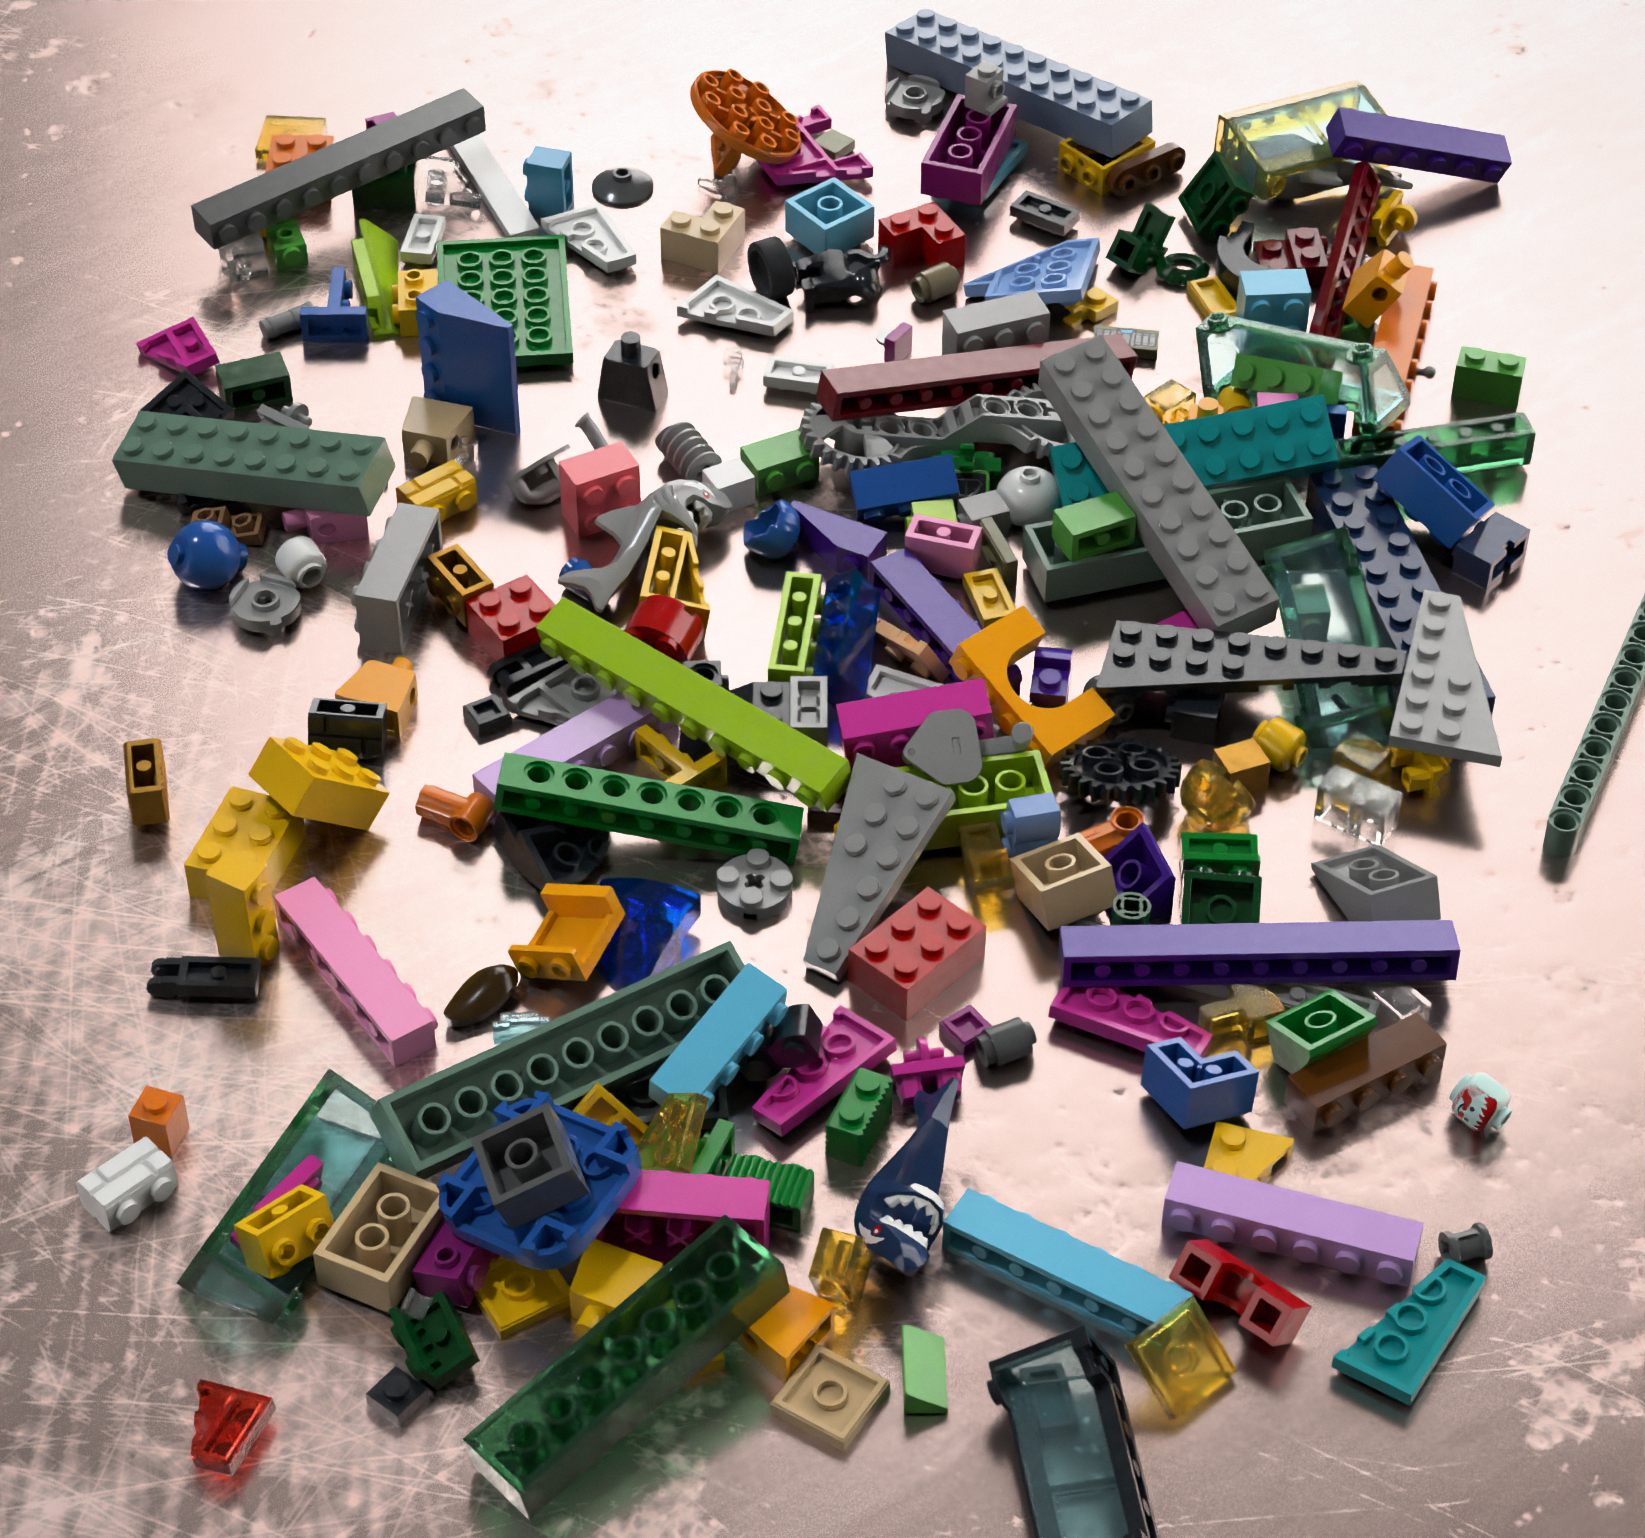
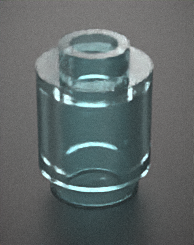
M539 1011L500 1013L501 1021L493 1022L494 1046L548 1023L549 1015H539Z

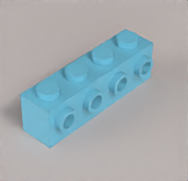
M748 962L649 1080V1097L686 1124L696 1114L699 1116L704 1115L715 1099L713 1093L721 1084L727 1086L733 1080L740 1066L737 1064L745 1054L752 1056L760 1047L764 1039L762 1034L771 1024L775 1027L784 1018L788 1010V1006H786L788 989Z

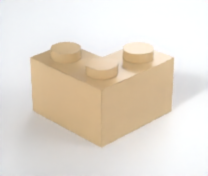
M715 201L703 218L673 210L660 226L661 259L719 274L745 240V208L731 205L727 202Z

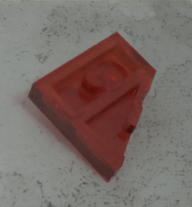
M200 1379L197 1384V1392L200 1397L199 1410L195 1411L193 1424L196 1434L192 1438L190 1456L195 1467L233 1477L275 1412L276 1406L272 1397Z

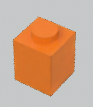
M147 1085L128 1115L133 1142L136 1143L146 1136L157 1146L159 1151L161 1150L169 1157L173 1156L189 1129L184 1095Z

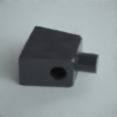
M635 331L624 332L620 339L613 342L603 358L597 398L656 412L669 393L660 351L657 348L642 345L639 333Z

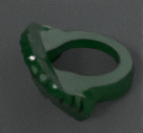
M1172 253L1167 256H1161L1156 261L1157 276L1163 281L1174 285L1187 286L1189 281L1209 276L1210 266L1203 259L1193 254ZM1184 262L1192 264L1196 268L1185 270L1176 268L1172 264Z

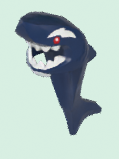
M951 1077L937 1092L932 1094L921 1090L916 1092L913 1104L918 1117L916 1131L871 1179L862 1192L855 1210L854 1229L861 1243L879 1262L908 1277H912L930 1257L928 1251L944 1222V1203L938 1196L944 1168L949 1120L959 1080Z

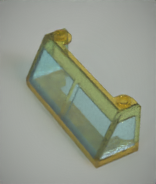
M1358 80L1218 114L1214 150L1223 153L1234 172L1245 177L1255 194L1253 197L1259 201H1264L1276 197L1284 190L1286 179L1289 175L1349 160L1332 157L1325 129L1339 107L1387 115V113L1367 86ZM1378 164L1379 166H1381V167H1383V168L1390 167V166H1387V165Z

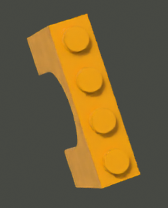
M1022 605L959 643L949 660V664L952 666L955 675L961 680L968 681L984 678L992 715L1006 735L1011 736L1013 726L1019 722H1026L1032 726L1034 735L1026 751L1040 750L1045 769H1048L1061 760V755H1066L1067 749H1075V744L1085 745L1087 740H1093L1104 733L1113 720L1115 713L1093 687L1068 703L1056 708L1033 706L1015 693L1008 680L1007 668L1035 651L1036 646L1039 645L1046 633L1025 606Z

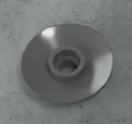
M633 167L607 169L599 173L592 181L594 196L601 202L613 206L639 204L648 199L654 191L652 177L645 171Z

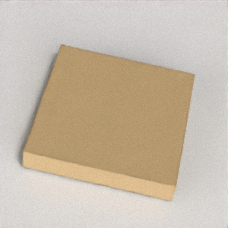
M816 1343L771 1401L770 1413L844 1452L889 1393L890 1381Z

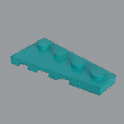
M1447 1258L1413 1287L1412 1294L1401 1303L1396 1302L1386 1311L1383 1319L1373 1327L1368 1326L1357 1336L1354 1344L1347 1350L1341 1349L1333 1356L1331 1367L1410 1406L1483 1290L1487 1276Z

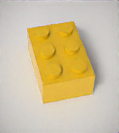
M270 736L248 773L259 786L292 816L367 831L390 794L379 783L380 777L371 770L362 768L357 763V756L344 748H338L337 751L331 750L317 742H313L312 745L304 744L302 741L290 736L286 740Z
M231 786L184 863L189 896L209 901L205 874L228 849L268 866L271 892H273L306 835L304 818L292 816L268 794Z

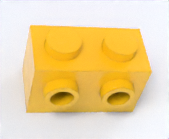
M437 269L398 271V284H392L393 324H400L401 337L419 336L415 297L438 285Z
M300 1184L233 1226L247 1268L269 1279H273L288 1273L292 1266L306 1257L313 1256V1252L334 1224V1220L326 1195Z

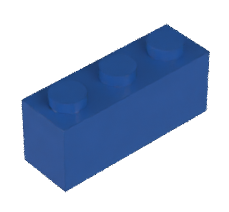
M952 454L849 471V486L857 522L865 520L866 523H877L883 521L888 516H911V502L953 499L954 505L958 504L960 491Z

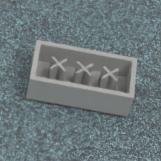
M398 502L393 515L387 517L384 534L381 539L378 538L376 540L374 555L370 562L367 561L365 563L362 580L359 585L354 586L351 596L352 606L356 607L357 612L354 629L356 633H359L361 648L403 654L430 594L426 585V578L429 577L427 556L443 549L440 512L438 508Z

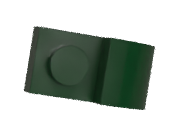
M1145 203L1133 231L1118 229L1105 258L1128 272L1138 274L1147 272L1157 265V259L1166 255L1169 247L1165 246L1164 243L1176 217L1154 204Z

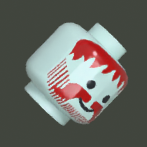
M1467 1073L1456 1084L1449 1096V1099L1452 1101V1114L1477 1133H1484L1491 1127H1494L1496 1130L1501 1129L1512 1114V1110L1508 1108L1511 1099L1509 1090L1486 1073H1476L1473 1076Z

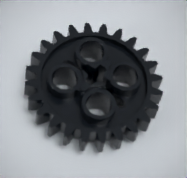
M1103 737L1100 743L1087 740V746L1075 744V749H1067L1066 755H1061L1059 779H1062V786H1068L1069 793L1078 792V798L1090 796L1092 803L1103 800L1105 805H1110L1115 801L1119 802L1121 806H1125L1127 802H1133L1135 805L1140 806L1141 800L1155 803V797L1167 799V793L1174 794L1175 788L1180 787L1182 764L1179 763L1178 756H1172L1171 750L1162 751V745L1150 747L1149 741L1138 743L1135 742V738L1125 742L1120 737H1116L1114 741H1108Z

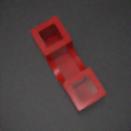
M1209 1239L1188 1240L1168 1277L1202 1300H1214L1230 1307L1241 1315L1238 1324L1272 1346L1293 1343L1312 1307Z

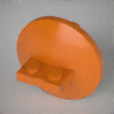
M729 68L727 71L709 70L702 72L696 77L690 87V100L694 110L702 122L713 132L710 136L711 152L713 153L714 174L723 178L726 177L731 168L737 167L741 154L761 162L781 164L790 161L801 145L797 117L787 111L769 93L770 90L764 83L760 81L753 83L732 68Z

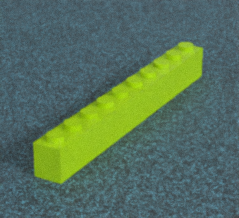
M564 596L536 626L541 639L540 646L549 656L563 658L580 674L587 672L595 677L598 683L607 690L611 691L614 688L621 692L633 705L637 707L643 705L650 709L660 721L664 723L670 721L676 724L689 738L694 740L700 738L708 743L710 748L718 755L726 756L727 754L736 759L743 769L749 773L756 771L765 776L768 782L779 790H784V788L789 790L804 805L810 808L816 806L827 813L848 788L852 774L848 759Z

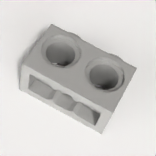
M790 676V727L827 747V676Z

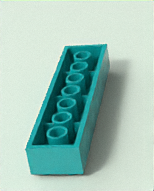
M1324 394L1163 425L1206 490L1288 475L1289 479L1306 477L1311 473L1335 470L1339 460ZM1076 442L1051 446L1049 458L1052 473L1057 484L1061 508L1109 493Z

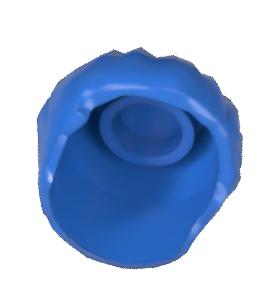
M782 499L774 502V505L770 506L769 509L762 510L759 518L746 521L743 530L744 546L766 559L778 560L784 558L795 547L801 529L800 518L792 504Z

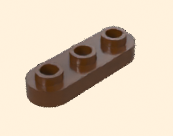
M1167 142L1118 163L1107 174L1106 187L1115 195L1123 196L1170 176L1183 168L1186 151L1175 142Z

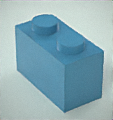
M536 145L530 156L524 159L522 173L527 179L524 200L528 202V210L532 216L544 218L570 211L575 203L572 151Z

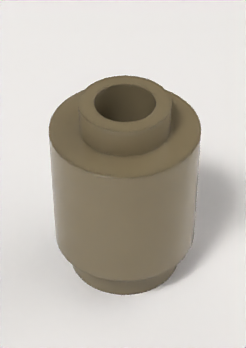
M941 262L918 272L915 278L910 281L911 292L918 302L923 303L926 301L931 303L956 292L960 276L953 265Z

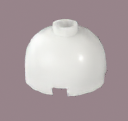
M1034 466L1015 468L1009 471L998 483L997 491L1010 510L1009 528H1011L1012 524L1022 526V532H1024V525L1053 520V510L1061 508L1055 477L1049 471Z

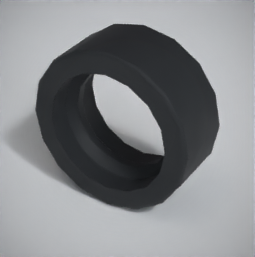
M772 236L749 244L747 262L757 293L771 300L793 294L795 289L794 266L782 240Z

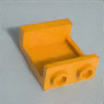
M546 883L540 895L549 911L528 945L511 944L507 952L521 977L587 981L626 913L612 886Z

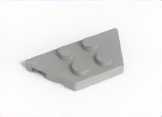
M568 663L508 698V710L526 717L561 725L619 691L614 688L611 691L607 690L598 683L595 677L587 672L585 674L578 673Z

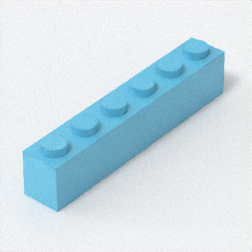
M968 1188L943 1222V1249L1164 1355L1168 1354L1190 1320L1193 1293L1186 1291L1182 1286L1173 1282H1167L1148 1273L1138 1265L1129 1264L1116 1258L1100 1247H1093L1082 1242L1064 1230L1048 1226L1034 1219L1028 1213L1012 1209L989 1195L981 1194Z

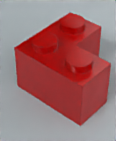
M934 201L878 219V251L880 245H887L891 252L888 262L893 267L922 258L929 267L941 262H947L955 268L965 266L966 234Z

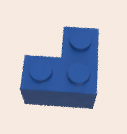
M1177 1037L1146 1045L1140 1085L1183 1129L1251 1113L1259 1071L1237 1050L1202 1058L1184 1039Z

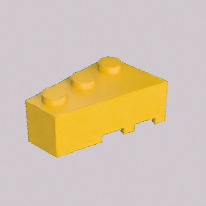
M657 525L639 602L641 600L642 602L646 601L648 596L665 595L681 601L686 605L684 611L691 616L696 613L700 617L704 626V634L701 641H705L711 610L709 602H706L704 595V581L700 579L698 571L699 561L692 533Z

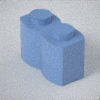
M1053 792L1008 799L1006 811L1001 812V825L1005 838L999 840V848L1002 860L1009 861L1010 866V858L1059 840L1061 813Z

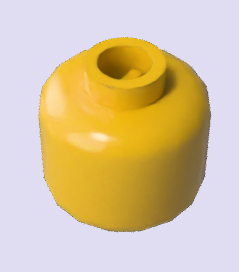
M1280 717L1261 722L1252 736L1270 760V767L1280 773L1289 770L1292 766L1298 768L1308 754L1309 749L1305 747L1306 735L1304 731Z

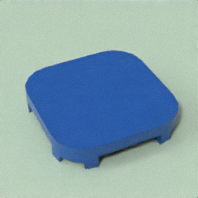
M535 1091V1098L522 1099L509 1106L505 1100L493 1110L497 1119L493 1127L548 1102L566 1128L589 1194L511 1230L493 1206L475 1150L454 1176L443 1172L437 1183V1188L439 1190L438 1205L450 1231L463 1240L528 1268L543 1271L557 1269L575 1261L589 1247L635 1186L641 1174L642 1159L628 1128L616 1120L612 1126H608L554 1104L550 1093Z

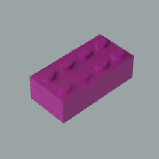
M957 94L921 161L920 194L929 195L937 199L944 198L960 201L965 204L981 205L1016 136L1017 105L1006 103L990 117L965 107V95Z

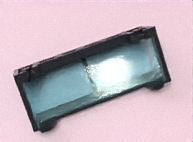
M1085 1325L988 1362L992 1380L987 1381L988 1391L996 1406L1002 1404L1008 1412L1035 1538H1159L1116 1362Z

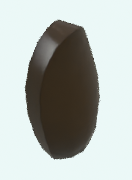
M495 964L475 972L462 984L446 1006L443 1014L447 1023L453 1027H463L475 1024L491 1016L508 1000L517 986L519 979L517 969L508 964Z

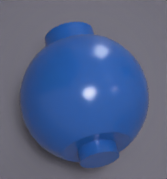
M199 520L184 526L174 537L167 553L168 561L178 579L185 585L202 591L223 587L234 578L237 571L244 570L248 561L246 546L243 543H239L232 531L226 526L210 520Z

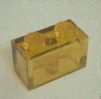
M822 1227L808 1277L817 1296L834 1303L835 1309L846 1310L847 1305L857 1308L860 1306L872 1263V1257L864 1237Z

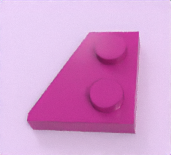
M194 317L136 342L141 355L181 373L187 370L194 375L220 363L217 353Z

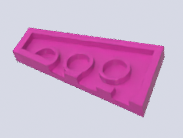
M1119 986L1061 987L1049 1007V1018L1137 1048L1143 1052L1146 1051V1045L1177 1037L1184 1039L1202 1058L1205 1057L1211 1047L1213 1034L1171 1011L1159 1012L1154 1009L1152 1000L1141 994L1134 998L1120 990Z

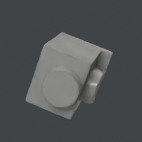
M982 61L965 75V107L990 117L1008 102V97L1003 95L1005 90L1003 82L1004 69L993 63Z

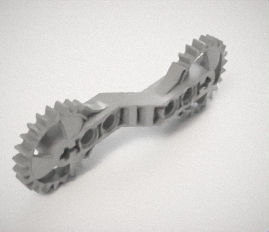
M1036 383L1032 384L1031 389L1024 385L1020 391L1013 389L1007 396L976 394L937 418L887 414L832 422L821 404L812 402L809 409L805 408L798 429L800 432L799 440L804 441L802 448L811 450V458L820 457L821 466L830 463L833 465V472L838 471L840 468L844 469L846 476H849V471L930 458L933 455H940L942 450L960 451L961 443L1012 444L1024 453L1037 452L1036 457L1040 459L1044 455L1050 457L1051 446L1076 442ZM827 438L834 440V448L824 440Z

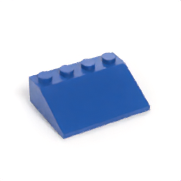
M448 280L416 296V320L419 330L418 345L421 351V373L424 382L423 397L473 407L475 426L513 435L519 434L521 426L513 325Z

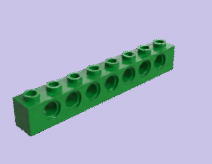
M504 752L493 809L739 856L747 854L751 849L760 848L766 850L769 856L793 866L800 841L804 807L510 752Z

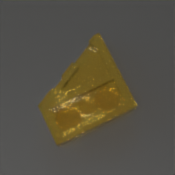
M669 1093L636 1146L642 1159L641 1170H668L677 1173L691 1172L709 1098L699 1093Z

